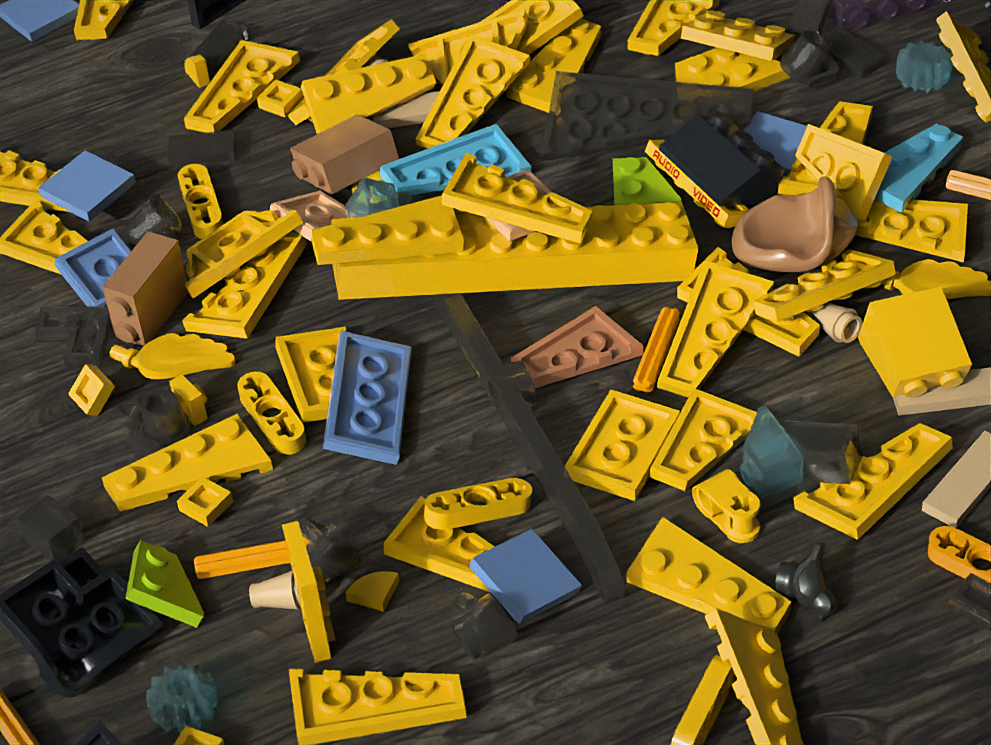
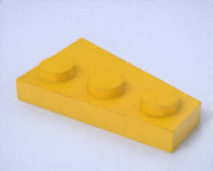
M298 521L283 524L282 528L290 553L289 558L298 589L300 607L315 663L331 659L328 642L335 641V636L330 618L327 617L331 616L325 592H321L326 590L320 566L313 568L311 566Z

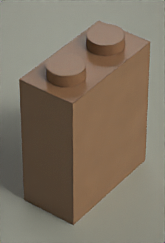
M357 114L290 148L294 159L292 161V168L297 177L330 194H334L380 170L382 165L399 160L391 130Z
M147 231L103 285L102 288L116 338L127 343L145 346L154 338L188 294V290L185 287L187 278L178 240Z

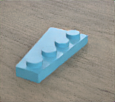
M495 124L380 166V177L397 198L445 190L466 152L476 156V163L487 168L493 164L504 169V176L506 177L526 169L531 172V165L499 126Z
M935 124L885 152V154L892 156V159L875 199L902 213L907 208L908 201L911 198L915 199L921 193V187L926 182L930 183L935 178L936 171L939 168H944L961 150L963 137L950 131L946 126Z

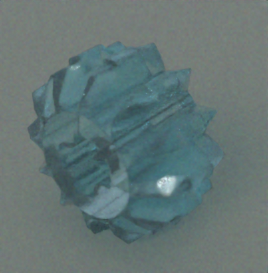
M920 40L918 44L908 43L906 48L900 50L897 56L896 74L897 79L902 81L903 87H913L914 92L920 89L929 93L930 89L941 90L942 85L949 82L952 72L951 53L946 52L945 46H935L934 41L924 43Z
M181 661L178 669L170 670L165 666L163 677H152V688L146 690V701L150 707L149 713L155 723H161L166 733L175 727L181 733L185 726H194L200 730L202 725L201 719L213 720V708L218 706L219 697L217 690L214 689L213 677L210 676V673H203V669L198 664L187 669V666Z

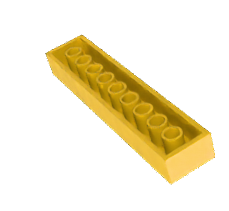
M682 202L586 207L592 210V218L581 243L563 240L559 237L537 231L509 242L484 216L469 212H455L464 239L463 252L335 263L332 265L338 299L342 300L684 281L695 269L698 246ZM355 217L331 219V224L354 219Z

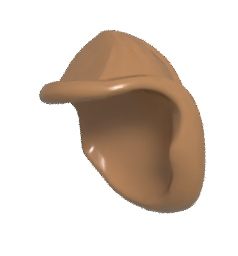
M822 176L818 181V187L808 194L775 195L748 210L735 226L732 235V249L738 260L757 269L777 272L807 271L836 258L843 252L856 234L858 221L847 204L836 194L834 182L829 177Z

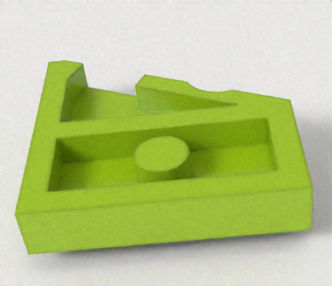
M647 157L613 159L614 205L681 202V197Z
M140 540L133 553L125 599L197 628L204 616V612L177 555L168 552L159 545H151Z

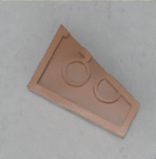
M595 306L511 358V368L533 388H538L642 356L643 345Z

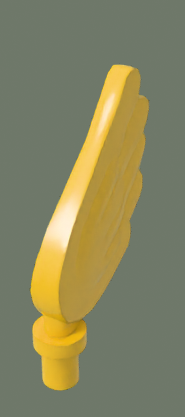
M932 259L922 260L908 266L901 273L895 270L896 275L882 280L885 289L893 291L897 288L902 295L941 286L946 300L972 296H991V281L988 280L986 273L974 271L969 267H960L952 261L938 263Z
M169 333L150 341L140 351L134 348L126 349L117 344L110 350L111 358L122 362V365L130 370L135 367L138 368L140 373L149 379H168L177 377L180 374L187 375L205 370L231 368L235 365V356L228 353L225 344L214 343L211 339H201L196 334L179 336L176 333Z

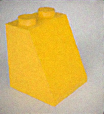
M941 286L869 303L858 339L893 398L906 394V397L909 398L916 397L925 393L929 388L942 386L943 389H951L963 383L972 363Z

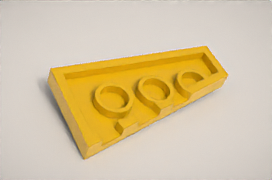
M849 249L842 253L843 260L839 263H836V260H829L821 264L822 272H807L799 276L798 285L785 284L755 300L756 315L770 319L773 323L789 322L794 319L796 314L804 311L819 310L824 307L826 302L834 299H846L851 297L856 290L881 285L882 280L896 275L894 261Z
M235 414L102 477L104 488L121 512L168 499L171 492L188 490L202 476L210 481L225 478L226 483L242 479V473L259 469L261 474L272 471L273 467L271 459L238 414Z
M664 517L661 518L626 572L627 583L705 614L711 612L715 607L754 624L768 628L777 634L791 612L790 600Z

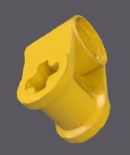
M725 469L692 488V496L698 509L703 515L710 518L730 540L737 543H748L758 537L760 523L756 515L760 510V500L757 495L752 493L739 480L734 472Z

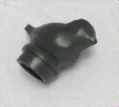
M817 542L811 555L803 563L798 560L781 562L776 574V590L778 593L785 594L788 598L796 597L800 605L806 609H812L817 614L818 621L822 622L825 617L835 612L837 601L829 590L822 565L825 544Z

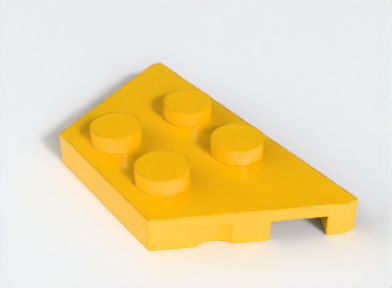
M521 9L409 44V49L413 56L427 55L435 80L443 87L470 34L517 50L529 18L525 9Z
M718 47L675 63V78L679 117L681 119L690 117L790 78L791 67L775 59L770 61Z
M275 210L263 212L243 211L187 249L188 263L186 264V273L190 281L185 282V287L191 297L195 298L222 278L234 275L238 272L241 265L251 258L263 255L270 245L304 223L298 211L290 210L284 217H278Z

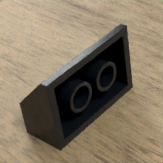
M720 112L698 114L661 143L659 151L719 206L758 205L773 196L785 170L774 160L773 154L761 149L753 142L754 139L750 134L741 131L732 123L731 117Z

